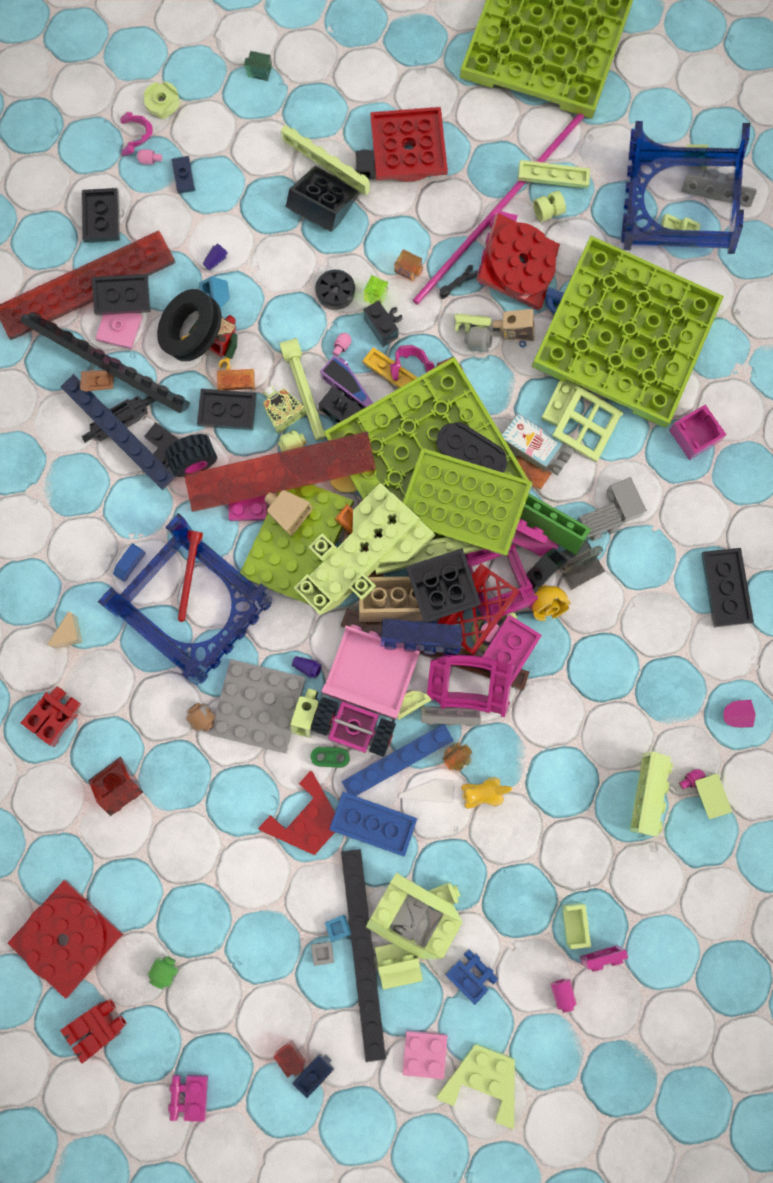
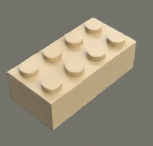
M367 577L376 587L363 600L359 598V622L423 621L409 577Z

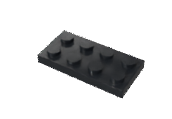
M741 548L702 552L714 628L754 623Z

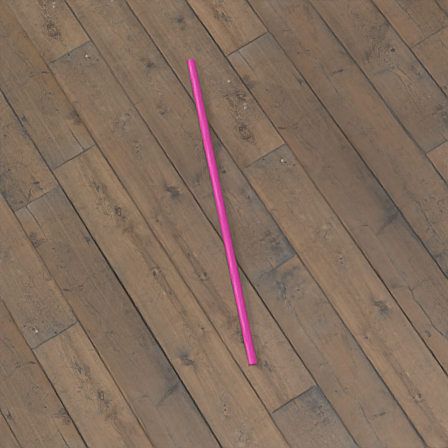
M577 114L535 162L544 163L580 123L584 115ZM518 181L415 296L413 299L415 304L418 305L486 229L491 222V218L495 217L497 210L502 211L527 181Z

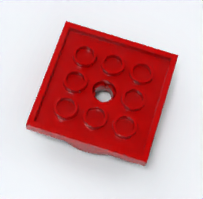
M441 107L370 112L376 181L396 179L412 182L428 176L448 174ZM411 145L413 149L406 150L404 146Z
M498 213L493 221L476 281L539 311L543 307L548 285L555 274L556 257L560 244L547 238L536 227L527 223L516 222ZM519 255L523 257L525 264L520 261Z
M63 880L46 901L31 914L27 922L11 938L8 944L26 961L35 974L45 979L67 999L123 936V933L67 880ZM66 934L68 936V943L66 945L59 944V935Z

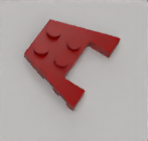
M310 771L299 783L313 797L310 803L286 829L271 815L258 829L315 855L335 833L329 830L335 811L314 773Z

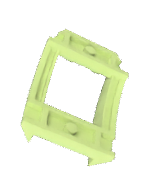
M396 872L366 927L422 959H443L463 921L456 911L454 904L434 895ZM408 894L444 913L425 948L389 928Z

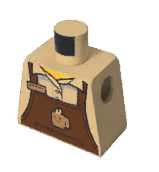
M533 309L505 311L503 320H493V332L503 331L504 339L534 341L535 322Z

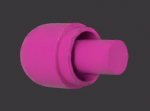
M694 769L686 774L685 780L681 781L679 785L683 790L689 786L696 788L695 781L705 778L706 774L701 769Z

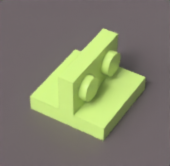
M393 943L375 947L383 989L423 981L418 956Z

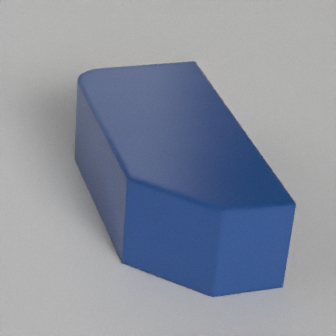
M132 543L116 564L113 575L125 582L146 554L145 551Z

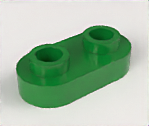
M317 747L313 749L310 755L312 763L318 767L343 768L350 761V755L344 748ZM320 753L324 754L322 761L317 759V755ZM339 754H342L344 756V760L342 762L337 761V756Z

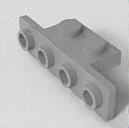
M704 169L702 177L686 174L681 191L748 207L752 205L757 193L755 188L741 186L740 177L736 174L721 173L716 169Z

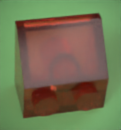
M121 756L88 780L97 804L109 816L120 811L125 805L143 793L139 781Z

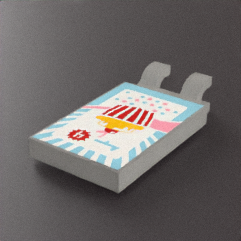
M519 413L515 415L502 433L503 438L513 452L543 471L547 468L550 469L557 476L574 452L569 447H562L563 442Z

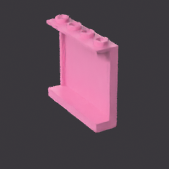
M352 624L350 627L345 626L343 638L326 684L323 686L322 694L396 720L420 651L417 650L416 646L406 644V646L398 644V640L390 637L387 640L383 639L376 632H363L359 626Z

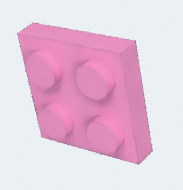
M406 1030L403 1075L444 1079L447 1034Z

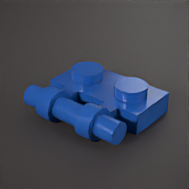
M468 949L463 955L469 961L464 965L458 959L445 975L476 1005L489 991L484 985L485 981L488 979L492 984H495L498 978L493 974L494 971L480 960L481 957L477 953L474 954ZM474 966L482 973L479 978L470 971Z

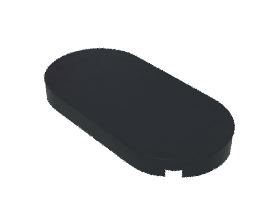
M454 422L440 429L436 440L437 449L440 454L502 473L506 470L507 458L504 450L469 426L460 422Z

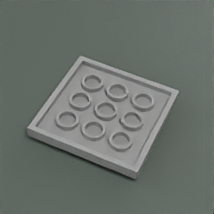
M230 659L213 722L214 726L211 729L210 735L287 754L292 735L290 724L299 697L302 695L306 677Z

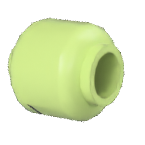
M296 430L281 435L278 442L283 456L287 455L289 458L303 453L305 450L304 445L307 444L303 434H298Z

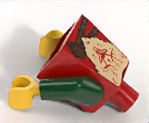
M228 315L225 319L222 317L219 333L214 343L208 349L221 358L225 356V359L219 362V368L221 369L225 363L228 364L226 372L231 369L229 361L233 359L238 344L236 320L231 315ZM196 320V322L194 323V325H193L192 328L190 329L189 335H190V334L192 333V331L195 329V327H196V325H197V323H198V320ZM189 335L183 336L181 340L185 339Z

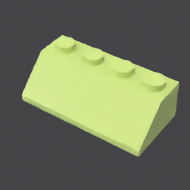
M653 751L643 753L630 825L631 832L658 837V833H661L663 823L660 821L661 814H664L666 809L664 796L669 790L667 778L668 774H671L673 764L670 762L671 757Z

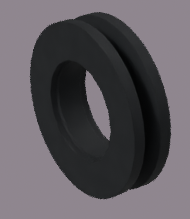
M189 289L178 294L167 305L159 320L157 339L161 349L183 362L192 361L202 356L214 343L221 327L222 314L219 304L198 289ZM198 311L199 317L195 329L188 337L180 340V330L184 321L189 315Z

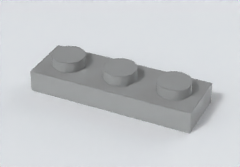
M421 707V723L428 725L446 724L452 726L462 724L474 726L480 725L481 722L480 710Z

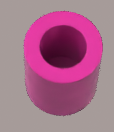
M566 978L550 983L557 1009L562 1010L563 1013L573 1011L577 1002L570 979Z

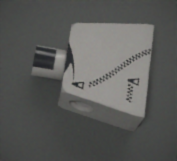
M408 894L391 923L393 924L392 930L403 936L405 930L413 933L429 905Z

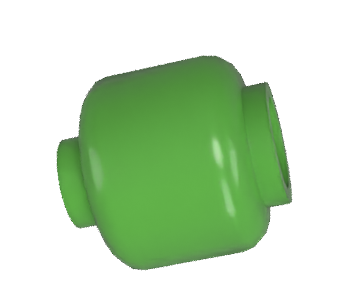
M169 956L156 958L147 974L150 979L149 983L159 989L170 987L179 971L175 965L176 961Z

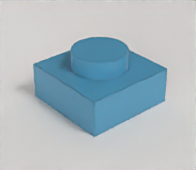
M340 915L325 922L331 942H336L352 935L345 915Z

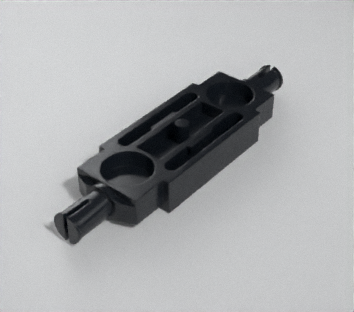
M136 396L131 400L126 399L109 410L128 428L140 421L141 417L148 414L147 406L156 402V400L150 396L143 400ZM95 422L89 424L91 431L81 436L85 443L94 437L100 442L110 438Z

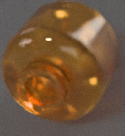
M456 742L444 751L443 761L451 771L459 772L471 764V754L473 752L467 744L462 745L460 742Z

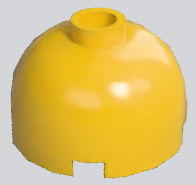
M543 585L535 592V596L538 599L532 606V612L538 621H546L545 617L550 615L554 619L568 611V604L571 605V602L565 591L560 587Z

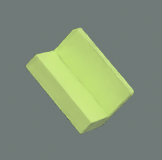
M718 773L695 781L709 819L732 813Z

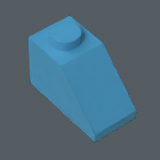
M210 276L199 283L200 290L213 298L219 304L220 309L230 299L228 281Z

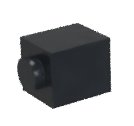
M363 149L356 151V172L360 175H365L368 180H374V150Z

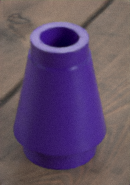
M217 243L211 247L202 264L211 271L226 259L228 252Z
M295 656L292 661V667H295L309 678H317L322 669V664L318 660Z

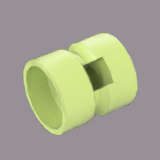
M558 190L548 194L547 198L542 196L533 200L534 212L540 222L551 219L552 215L556 217L566 212L564 198Z

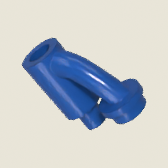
M549 287L544 300H546V305L550 312L555 315L557 308L554 303L559 305L564 293Z

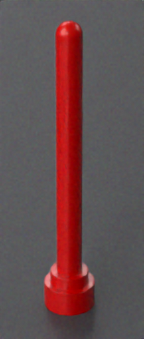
M188 530L187 538H189L190 546L178 613L179 622H184L186 618L197 546L200 544V540L203 539V532Z

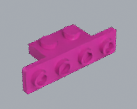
M520 519L512 541L513 543L541 557L552 548H558L559 545L543 535V530L535 526L531 529L526 526L527 522Z

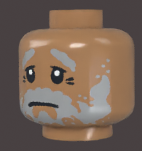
M198 702L186 711L188 713L186 720L195 731L203 729L206 732L214 726L212 722L215 719V714L206 703L200 704Z

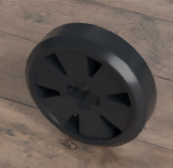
M338 269L326 271L316 282L317 299L326 308L333 310L343 309L355 297L354 280L345 271ZM334 287H338L337 292H333Z

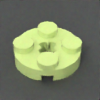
M158 82L149 85L144 92L146 109L152 115L158 116L161 119H166L169 115L173 114L180 105L177 89L171 83L164 82V84H158ZM159 97H160V98H164V97H165V100L162 101V102H159L158 98H159Z

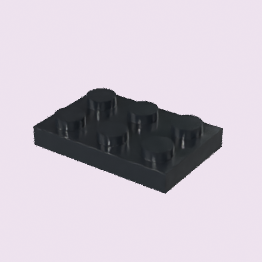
M118 188L82 190V239L84 243L120 241Z
M148 274L92 277L95 315L151 312Z
M201 389L197 425L202 427L253 430L257 394L253 392Z

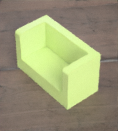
M583 903L562 905L567 947L570 949L591 947L586 905Z

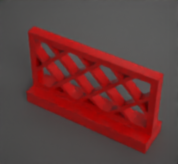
M481 563L472 574L477 594L484 593L485 603L472 608V619L464 620V611H460L440 618L435 625L436 628L473 655L520 592ZM490 576L496 579L497 587H486V581ZM509 588L513 591L509 598H501L500 589ZM497 590L498 600L488 602L487 592ZM499 603V612L490 615L489 605ZM486 606L487 616L477 618L476 608ZM487 619L488 627L485 630L479 631L477 621ZM474 622L475 632L465 633L464 623ZM461 624L462 634L453 635L450 633L454 625ZM476 635V643L470 648L467 645L466 637Z

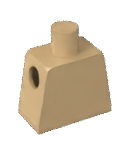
M285 490L281 491L278 496L270 492L265 497V502L270 505L267 512L291 537L313 510L308 501Z

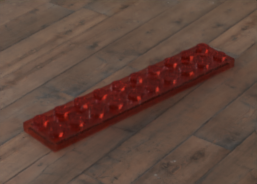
M158 230L1 303L0 321L8 338L13 340L33 330L20 322L22 315L35 312L40 314L43 319L53 321L92 303V277L148 274L149 276L176 262L161 232Z
M367 431L186 474L184 477L192 512H198L266 496L270 492L275 494L283 490L297 489L377 469Z

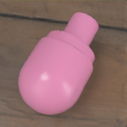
M142 149L137 153V159L141 164L152 165L155 164V161L162 162V154H155L152 150Z
M348 333L339 334L335 340V349L332 354L336 357L341 352H345L350 346L352 340Z

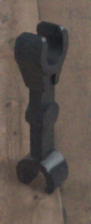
M469 265L460 277H457L448 286L445 285L440 289V297L445 299L452 290L461 286L463 282L476 278L478 271L470 273L469 271L473 269V265Z

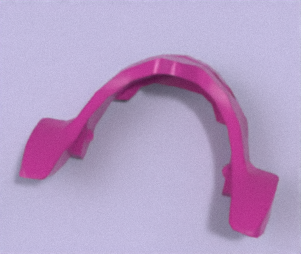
M126 112L121 117V123H139L146 129V134L142 135L141 140L128 142V145L122 150V156L132 154L134 148L144 144L153 133L152 124L144 116L133 115L131 112Z
M403 345L396 351L395 363L390 365L391 376L394 381L398 380L399 368H401L399 359L402 356L408 358L410 355L416 356L425 366L426 373L435 368L434 363L428 360L423 349L414 345Z

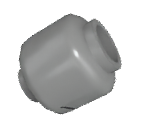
M472 327L469 333L466 332L464 342L469 350L478 352L487 351L488 348H491L493 341L492 333H490L488 328Z

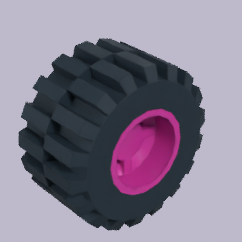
M194 434L183 437L171 444L165 451V457L175 477H189L199 474L210 468L218 459L212 443L206 434Z

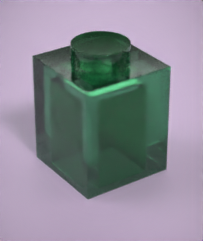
M250 50L249 56L245 58L244 68L247 70L248 77L268 81L272 69L271 55Z

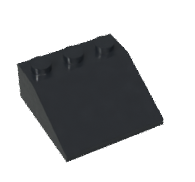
M315 165L289 189L285 207L323 227L325 230L332 232L342 222L360 192L338 177Z
M463 548L406 566L424 623L481 605Z

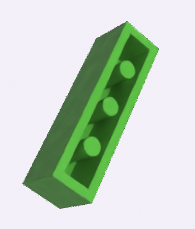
M528 495L520 519L527 522V527L533 529L535 526L543 530V535L547 536L548 539L577 555L585 543L591 528L535 496Z

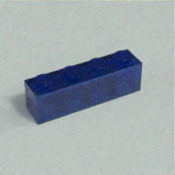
M383 618L380 646L386 650L401 648L406 652L422 650L426 654L443 652L444 655L459 654L461 649L462 626Z

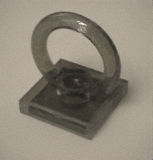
M586 540L577 555L567 549L560 552L568 561L559 571L571 590L605 572L597 558L603 553L602 546L591 548Z

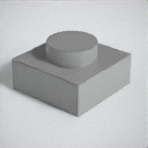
M331 941L311 944L314 966L334 963Z

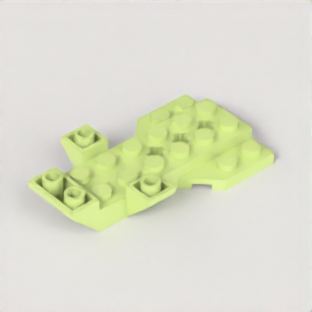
M380 483L353 510V533L338 548L323 533L309 546L323 563L310 576L307 574L294 589L320 615L339 606L352 592L363 600L376 587L367 577L380 564L408 563L435 534L403 502ZM391 519H395L397 521L394 525L393 523L390 524ZM378 532H382L383 536L381 538L376 536ZM364 546H368L369 550L367 552L363 551L362 548Z

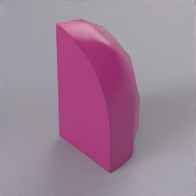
M752 700L731 702L723 712L724 721L729 726L738 728L754 726L756 714Z

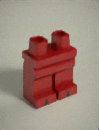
M56 686L50 694L46 692L42 696L43 698L38 701L20 724L36 734L49 746L55 747L59 742V738L78 716L76 712L81 703L71 697L66 704H63L61 700L67 693Z
M112 999L103 1003L99 1002L60 1030L70 1046L88 1032L91 1033L72 1048L81 1064L117 1037L127 1024L123 1016L120 1015L113 1020L109 1015L116 1008Z

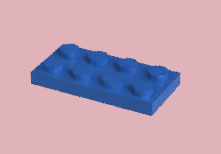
M342 791L329 830L405 857L418 818Z

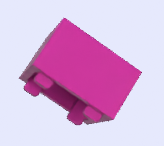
M706 404L676 421L669 429L689 460L718 444L727 435Z

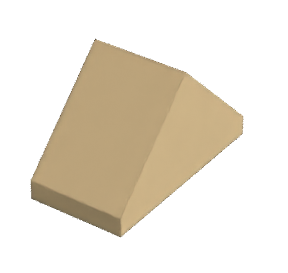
M69 611L47 644L55 649L82 643L78 618Z

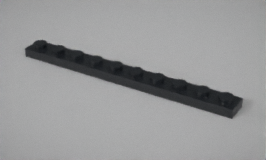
M31 312L22 315L20 321L22 324L176 412L182 413L188 409L190 402L185 400L182 395L169 391V388L155 383L152 378L141 375L132 367H127L119 359L106 355L103 350L96 349L89 345L87 341L73 336V333L62 330L54 322L43 319L40 314Z
M361 849L341 852L349 925L352 934L351 942L365 1062L386 1060L371 930L366 927L369 921Z

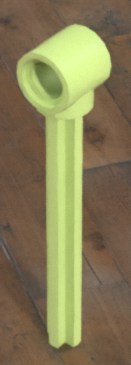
M296 337L280 342L279 345L283 358L287 363H290L314 438L319 441L323 440L326 437L300 361L302 352L298 339Z

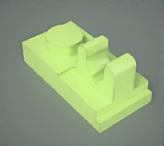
M454 314L456 332L459 331V326L462 323L466 326L465 332H469L470 324L483 328L491 326L490 316Z

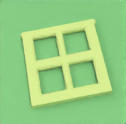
M577 385L552 436L597 462L623 412ZM581 396L594 403L588 418L574 411ZM599 407L612 414L605 429L592 422ZM569 418L583 425L576 440L563 433ZM587 429L601 436L594 451L581 444Z

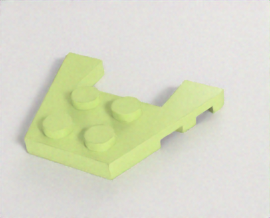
M475 1043L454 1074L447 1080L442 1090L438 1092L436 1099L454 1106L461 1085L467 1086L500 1099L501 1102L495 1123L514 1129L515 1059Z

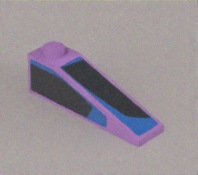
M334 355L320 371L321 379L336 390H342L348 399L357 401L362 409L373 404L349 368L348 363L343 358H337Z

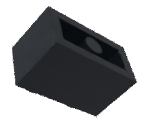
M378 300L363 309V316L382 347H385L398 339L399 329L395 323L400 322L403 316L402 314L397 317L393 315L397 312V307L391 308L388 314Z
M333 387L319 402V410L336 423H340L362 410L361 405L357 401H351L342 390H336Z

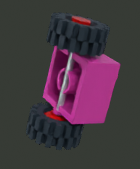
M325 697L322 698L315 714L311 731L327 736L331 724H333L328 737L330 741L366 754L371 738H373L369 752L382 757L385 756L392 740L396 723L381 718L375 733V727L379 719L378 714L341 702L337 716H335L338 702Z

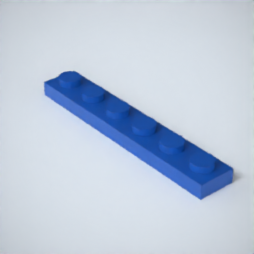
M442 724L341 782L347 793L357 796L454 740L445 724Z

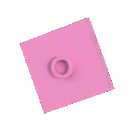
M138 313L103 315L95 339L98 342L132 350L142 315Z

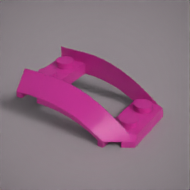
M511 544L507 559L520 592L503 616L529 607L531 610L534 602L538 599L523 568L515 544ZM485 549L465 554L471 575L474 573L472 566L503 556ZM513 591L501 594V598H509ZM479 593L480 603H485L483 593ZM498 596L488 599V602L498 600ZM499 603L489 605L490 615L499 612ZM486 606L478 607L482 617L487 616Z
M446 655L430 661L427 695L432 701L435 699L442 709L445 707L469 708L487 713L494 712L501 714V717H505L510 705L509 695L515 667L512 664L478 656ZM451 665H467L491 670L488 696L475 693L448 692Z

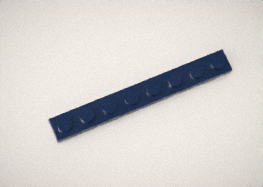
M73 374L60 387L164 490L176 477L91 391L80 390L81 381Z

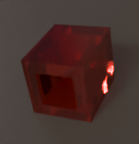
M292 1040L275 1052L273 1057L287 1078L291 1075L296 1077L304 1070L303 1066L306 1060Z

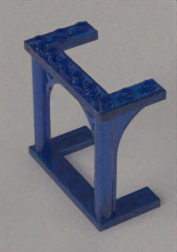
M643 121L635 122V129H631L628 161H632L631 166L627 167V177H630V182H626L625 193H629L628 199L625 198L624 210H627V213H623L621 243H624V250H631V245L727 249V254H735L743 228L744 209H740L743 160L749 142L750 123H742L736 148L671 147L659 144L645 134ZM647 165L652 169V172L645 174L642 172L641 167ZM673 166L733 167L729 232L673 230L661 226L650 217L645 207L644 194L649 182L659 172ZM641 177L645 179V182L640 183ZM637 210H641L642 214L638 215ZM646 219L648 221L646 226L640 228L636 224L639 220ZM650 226H653L655 228V230L650 229V231H648Z
M178 513L165 527L172 536L166 545L121 594L110 587L98 603L115 616L122 618L182 670L181 675L197 686L199 683L202 684L208 678L207 674L211 669L214 670L220 665V659L223 655H228L233 650V644L246 635V629L250 625L253 626L260 619V613L263 610L267 611L271 607L273 598L266 586L262 583L258 587L255 586L211 547L200 540V544L197 546L196 558L225 583L231 597L230 616L223 629L217 635L200 643L179 642L168 636L133 606L131 601L181 546L189 551L190 542H188L187 534L188 530H192L185 518ZM239 592L240 596L241 594H243L245 597H239L236 599L235 593ZM240 602H247L250 607L246 611H238L236 605ZM236 615L243 616L237 619L238 622L233 620ZM224 631H228L226 636L223 635ZM214 643L216 646H215V648L212 647V650H211V653H210V650H209L208 647H209L210 644ZM200 647L204 648L206 656L202 661L196 658V651ZM187 648L192 649L191 657L188 656L189 653L185 652Z

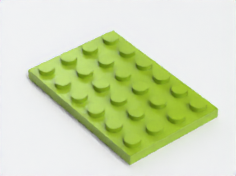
M422 448L403 503L433 533L507 557L532 482Z
M286 475L276 496L285 490L308 501L313 510L292 537L268 513L238 576L308 605V602L294 587L307 574L310 576L323 563L309 546L322 533L335 545L343 527L334 519L346 504L352 508L354 501Z

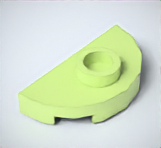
M420 691L407 692L397 717L398 720L432 701V699Z

